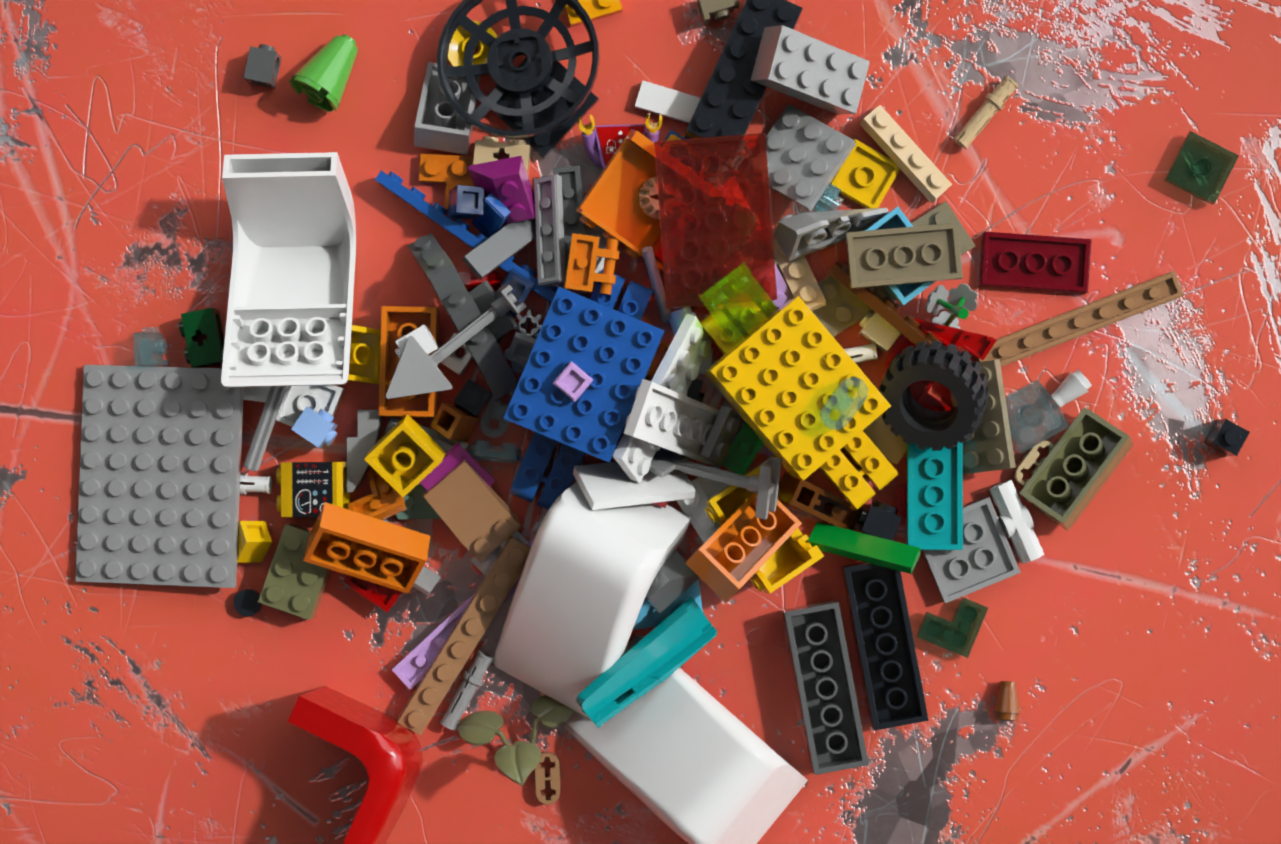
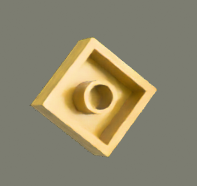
M406 414L368 450L364 460L402 497H405L443 461L446 452Z

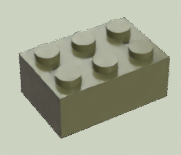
M291 523L285 524L258 602L311 620L316 617L332 570L303 561L311 530Z

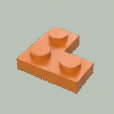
M420 154L419 181L446 183V210L449 208V191L457 185L474 187L468 169L470 165H473L474 156Z
M374 469L367 472L372 494L348 504L349 510L379 520L406 510L404 498Z

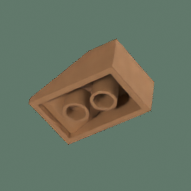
M465 460L423 494V497L479 562L521 528L517 514Z

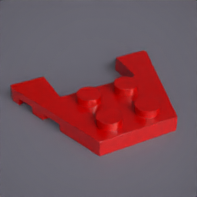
M913 317L920 324L918 328L925 334L928 332L932 333L942 341V345L949 346V343L956 345L957 348L961 346L981 360L985 359L997 341L991 336ZM903 334L883 362L887 369L897 354H901L903 349L908 346H913L914 348L916 346ZM921 380L909 385L915 400L925 408L934 411H947L951 409L949 405L928 393L935 381Z

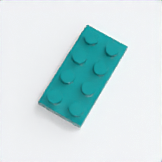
M958 442L957 447L951 449L943 446L942 451H932V447H926L923 450L917 448V444H907V545L919 547L920 550H963V443Z

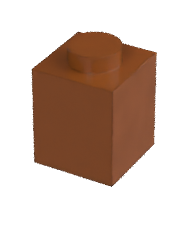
M442 402L430 427L450 440L468 442L479 417L460 405Z

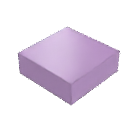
M571 361L553 384L576 402L593 382V379Z

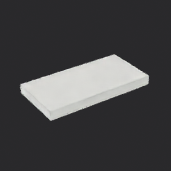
M617 462L574 466L573 475L592 510L694 498L696 492L686 473L676 469L664 477H659L648 471L640 483L630 480Z

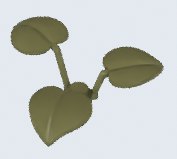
M547 695L538 698L531 706V714L536 719L533 721L530 743L517 741L510 745L503 732L499 730L504 724L503 717L496 712L488 710L474 712L466 716L458 723L456 730L464 742L474 746L487 744L494 739L495 735L499 736L505 746L499 748L495 753V764L507 778L522 786L530 773L538 766L542 757L541 750L535 745L538 725L541 723L546 728L557 727L566 722L575 710Z

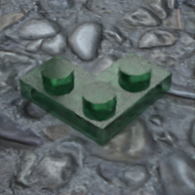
M961 597L952 621L926 611L916 637L968 658L988 607Z

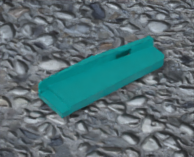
M690 597L617 660L611 668L603 672L581 691L576 698V702L582 708V712L586 713L593 723L600 728L602 724L617 715L628 705L665 681L717 635V630L709 622L696 601Z

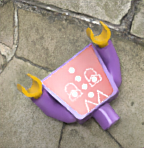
M648 113L645 124L595 126L592 115H590L591 122L588 125H583L579 117L578 126L582 131L585 152L595 166L602 167V170H604L631 129L637 130L658 145L659 129L663 120L662 115L659 116L657 123H652L649 120L650 113Z

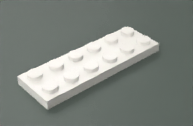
M686 313L651 381L687 396V391L692 381L698 376L699 367L704 357H707L710 353L712 344L696 316ZM623 434L612 456L630 480L640 483L643 476L648 473L656 451L661 447Z
M642 379L641 385L635 394V402L631 414H629L626 420L624 434L714 466L715 464L710 463L700 453L720 410L654 382Z

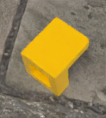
M239 521L237 563H260L263 561L272 543L265 521Z

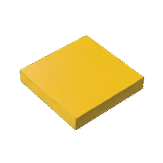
M855 139V147L828 187L865 209L878 208L900 168L890 158Z

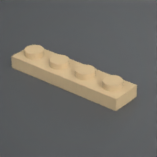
M881 105L876 107L859 123L931 203L952 185Z

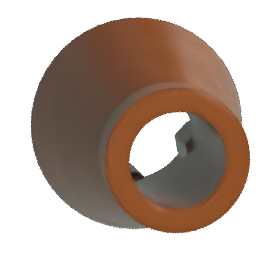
M1000 681V688L993 713H996V720L1018 721V715L1021 713L1016 682Z

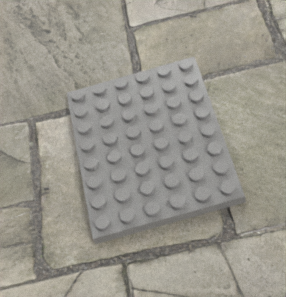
M84 365L76 581L221 588L236 587L244 387L223 386L221 383L222 368Z

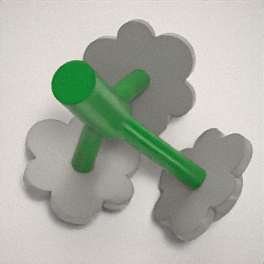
M965 283L960 284L957 288H952L950 291L946 290L943 285H939L929 294L925 310L933 315H937L940 310L948 309L949 312H940L938 317H933L931 322L961 329L958 325V318L966 319L969 315L968 311H974L977 308L978 303L975 299L978 294Z

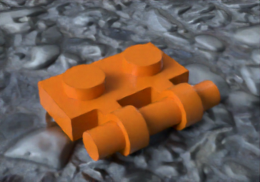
M572 233L565 288L592 292L593 282L596 281L602 282L600 293L611 295L612 284L616 282V276H614L616 259L619 260L620 251H617L618 240L607 239L606 249L598 248L600 237ZM597 257L605 258L603 274L595 273Z

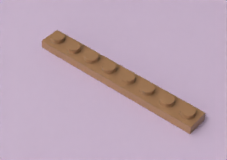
M513 536L509 537L398 716L397 723L419 735L423 733L522 573L531 548L530 546Z

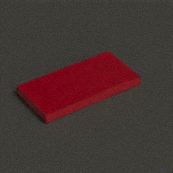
M984 231L982 232L979 286L1087 294L1092 239Z

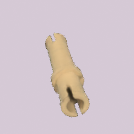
M1005 75L993 92L985 96L986 100L957 136L954 137V141L967 150L991 118L1005 107L1003 104L1019 87L1012 78Z

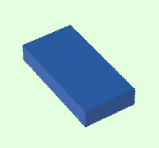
M491 193L484 199L483 215L476 220H472V224L485 237L490 238L501 230L511 212Z

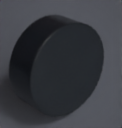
M244 589L238 592L234 598L235 610L242 616H252L258 613L262 607V603L258 602L260 598L259 592L254 589Z

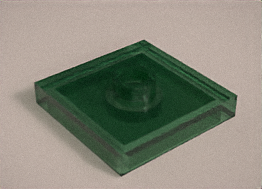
M1190 131L1164 181L1213 205L1239 155Z

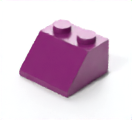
M522 156L470 165L468 167L474 187L484 188V199L492 193L511 212L505 223L534 219V193Z

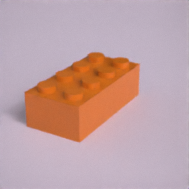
M382 306L379 416L404 417L408 414L410 417H435L437 413L438 391L391 399L386 398V393L400 360L395 352L399 348L395 341L425 325L439 346L440 310L437 307Z
M754 493L685 563L725 603L802 524L778 499L776 511H768V518L765 520L755 517L757 494Z
M325 502L308 536L303 561L409 594L427 561L431 536Z

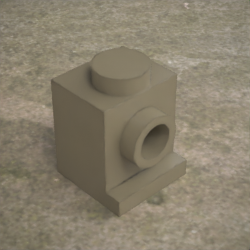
M697 0L704 26L710 24L711 18H715V21L723 20L730 17V13L734 12V9L739 8L738 0Z

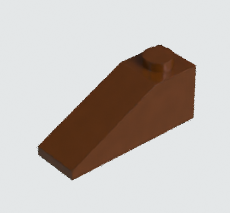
M786 472L779 483V500L837 527L853 530L862 508L856 510L848 501Z

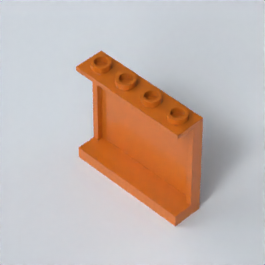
M631 129L576 209V212L582 215L579 219L581 222L592 229L595 225L604 231L602 233L604 238L618 240L626 246L623 251L637 260L639 256L644 259L642 249L648 246L653 247L672 218L664 220L654 219L648 216L641 208L639 193L647 180L661 175L672 178L680 186L683 196L680 208L687 210L698 220H701L705 214L709 199L714 196L722 197L724 193L640 132ZM662 186L659 194L650 196V198L659 200L661 209L663 202L672 198L663 194ZM656 259L659 273L662 271L669 275L671 271L667 269L668 266Z

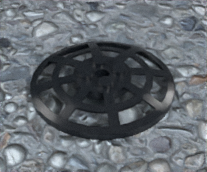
M463 0L445 24L437 51V72L440 84L447 100L456 112L470 125L498 137L507 138L532 137L546 133L572 117L584 104L593 88L600 60L599 42L595 28L588 13L578 0H556L550 12L531 6H518L517 0H505L507 8L492 14L479 26L466 15L483 0ZM566 5L572 8L582 20L590 41L574 45L568 29L559 20ZM520 15L534 16L543 19L544 22L537 32L521 28ZM509 18L510 30L504 32L498 38L486 32L497 22ZM460 25L472 34L465 50L464 66L448 67L449 46L454 32ZM553 27L562 35L567 48L551 51L545 39ZM480 40L490 48L487 63L473 65L474 52ZM592 52L590 75L585 89L580 95L569 88L575 74L576 57ZM517 56H526L527 63L523 67L513 66V61ZM568 59L567 72L563 82L560 83L550 76L553 62ZM491 75L497 86L488 97L480 90L474 76ZM466 77L472 93L481 102L472 114L468 113L457 100L449 78ZM543 85L555 92L544 102L532 106L531 92L536 91ZM506 92L520 95L521 109L507 108L498 105L497 102ZM561 97L574 104L557 120L545 126L534 128L533 114L550 108ZM490 110L505 116L522 117L523 131L500 130L482 123L481 120Z

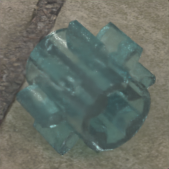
M830 183L816 203L813 212L837 211L844 200L838 196L841 189Z

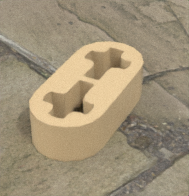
M1035 442L1014 470V479L1019 485L1025 486L1029 479L1022 480V469L1028 470L1033 464L1035 467L1030 473L1033 476L1045 460V458H1041L1038 463L1035 461L1040 454L1037 451L1038 447L1045 448L1047 446V454H1049L1054 448L1051 442Z

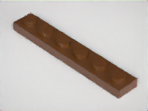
M837 261L829 270V274L915 345L926 341L928 345H931L933 341H940L932 333L928 332L925 334L918 328L920 324L912 316L907 314L904 317L898 312L899 306L890 298H881L876 293L878 290L876 287L851 289L848 263L843 262L841 264Z

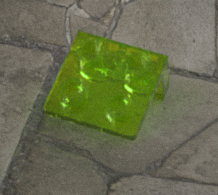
M742 263L699 296V299L733 342L737 341L777 310L776 305L753 277L745 263Z

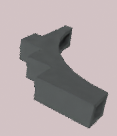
M432 233L422 236L414 243L408 245L458 333L480 317L481 313L465 288L454 264L446 252L442 250ZM485 326L464 344L487 386L497 400L516 389L518 381L497 340L489 328Z

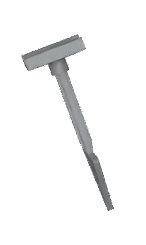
M503 285L495 291L499 298L491 304L492 307L433 354L427 355L415 338L409 336L387 390L386 398L391 399L452 389L451 383L437 365L498 316L502 317L509 311L518 314L527 306L524 302H517L516 297L510 292L513 289L510 285Z
M669 450L656 451L651 461L649 471L659 477H664L676 469L686 474L745 488L748 492L756 493L755 517L766 520L768 518V511H776L782 461L780 458L771 456L760 465L759 477L753 475L749 477L686 461L689 457Z

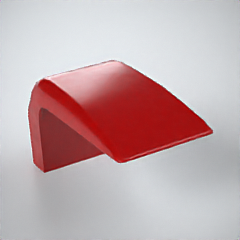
M327 686L300 695L287 722L352 753L361 760L368 772L369 784L367 792L343 844H385L420 774L423 762L422 748L415 733L397 723V719Z

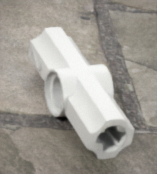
M1012 480L1002 482L990 488V494L1000 514L999 521L1006 536L1011 539L1021 563L1024 564L1043 556V549L1033 530L1034 522L1026 506L1022 505Z

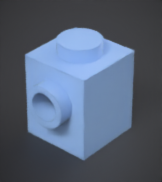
M306 406L291 430L316 447L323 448L324 445L329 446L337 435L335 429L338 425L332 422L334 417L325 410L320 409L317 412L313 408Z

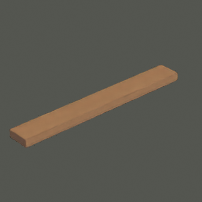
M1172 271L997 339L984 360L976 356L975 359L978 362L1000 359L1002 367L1183 297L1184 293L1175 271Z

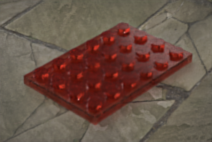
M757 133L654 142L666 309L776 301L777 289L766 134Z

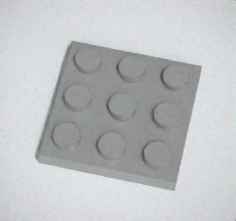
M788 104L744 169V172L751 178L811 212L856 143L853 139Z
M990 497L963 507V550H922L944 603L1021 573Z

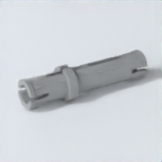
M478 650L469 670L464 672V679L446 713L440 720L443 726L456 730V726L475 691L484 682L483 677L494 660L492 656Z

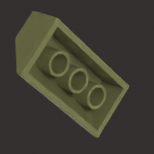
M1084 407L1019 494L1046 517L1066 531H1069L1133 446L1130 436Z

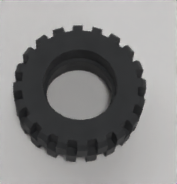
M926 341L918 342L915 348L913 346L906 347L901 354H897L881 381L879 392L891 405L883 413L882 419L886 425L890 424L892 426L890 431L896 437L898 435L902 436L903 442L908 445L910 443L917 444L919 449L925 450L926 447H932V451H942L943 446H946L947 449L957 447L958 442L964 443L970 438L971 433H975L987 406L989 389L986 387L988 383L986 374H980L982 367L978 361L972 362L970 360L971 354L964 350L961 353L956 350L957 346L949 343V346H944L942 341H933L931 345H928ZM921 380L941 383L953 393L958 406L947 411H934L925 408L915 400L909 385Z

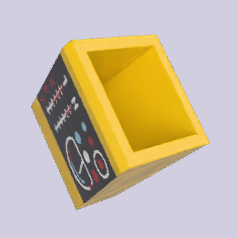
M347 462L281 463V468H277V484H281V495L277 496V511H281V517H318L325 502L349 510L348 504L351 503V492H347Z

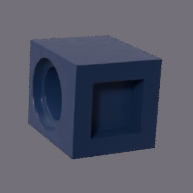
M457 185L449 191L448 218L476 220L482 216L484 188Z

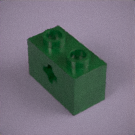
M212 307L182 313V321H179V330L181 336L186 338L187 347L184 348L186 362L190 363L192 368L222 364L225 339L219 309ZM202 334L207 335V339L203 340V343L197 341V338H201Z

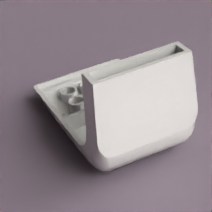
M338 153L224 155L222 180L232 218L233 257L221 374L222 385L225 387L345 384L349 374L356 263V219L352 194Z
M578 482L566 489L546 513L533 540L493 660L495 667L589 718L586 713L582 712V708L576 702L578 694L622 657L647 592L660 568L683 540L692 517L669 505L664 508L652 503L592 510Z
M636 635L625 648L623 655L645 636ZM678 668L665 681L655 686L602 724L600 728L591 719L576 711L565 722V729L668 827L689 844H757L808 781L681 668Z

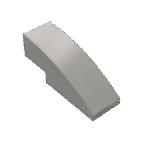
M358 410V437H347V492H357L371 467L364 458L368 450L380 440L383 416H379V410Z

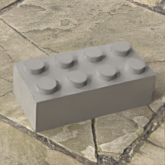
M783 25L765 27L751 81L837 115L856 114L870 61Z

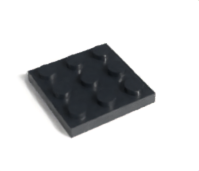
M527 57L518 68L523 67L527 63ZM559 61L553 62L550 76L562 83L567 69ZM574 76L569 88L581 95L585 85ZM544 85L531 92L532 106L544 102L555 92ZM506 92L497 104L507 108L521 109L520 95ZM590 92L584 104L560 126L546 133L522 139L545 159L578 123V118L582 119L599 101V98ZM561 97L550 108L533 114L534 128L545 126L557 120L574 104ZM494 112L513 131H523L522 117L505 116Z

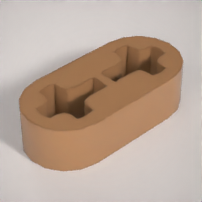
M545 751L541 753L540 763L544 762L545 757H550V762H555V766H551L550 775H545V767L540 766V763L535 768L536 796L541 803L550 805L555 803L560 797V761L555 753ZM546 780H550L551 789L556 790V793H552L551 798H546V794L541 793V790L545 789Z

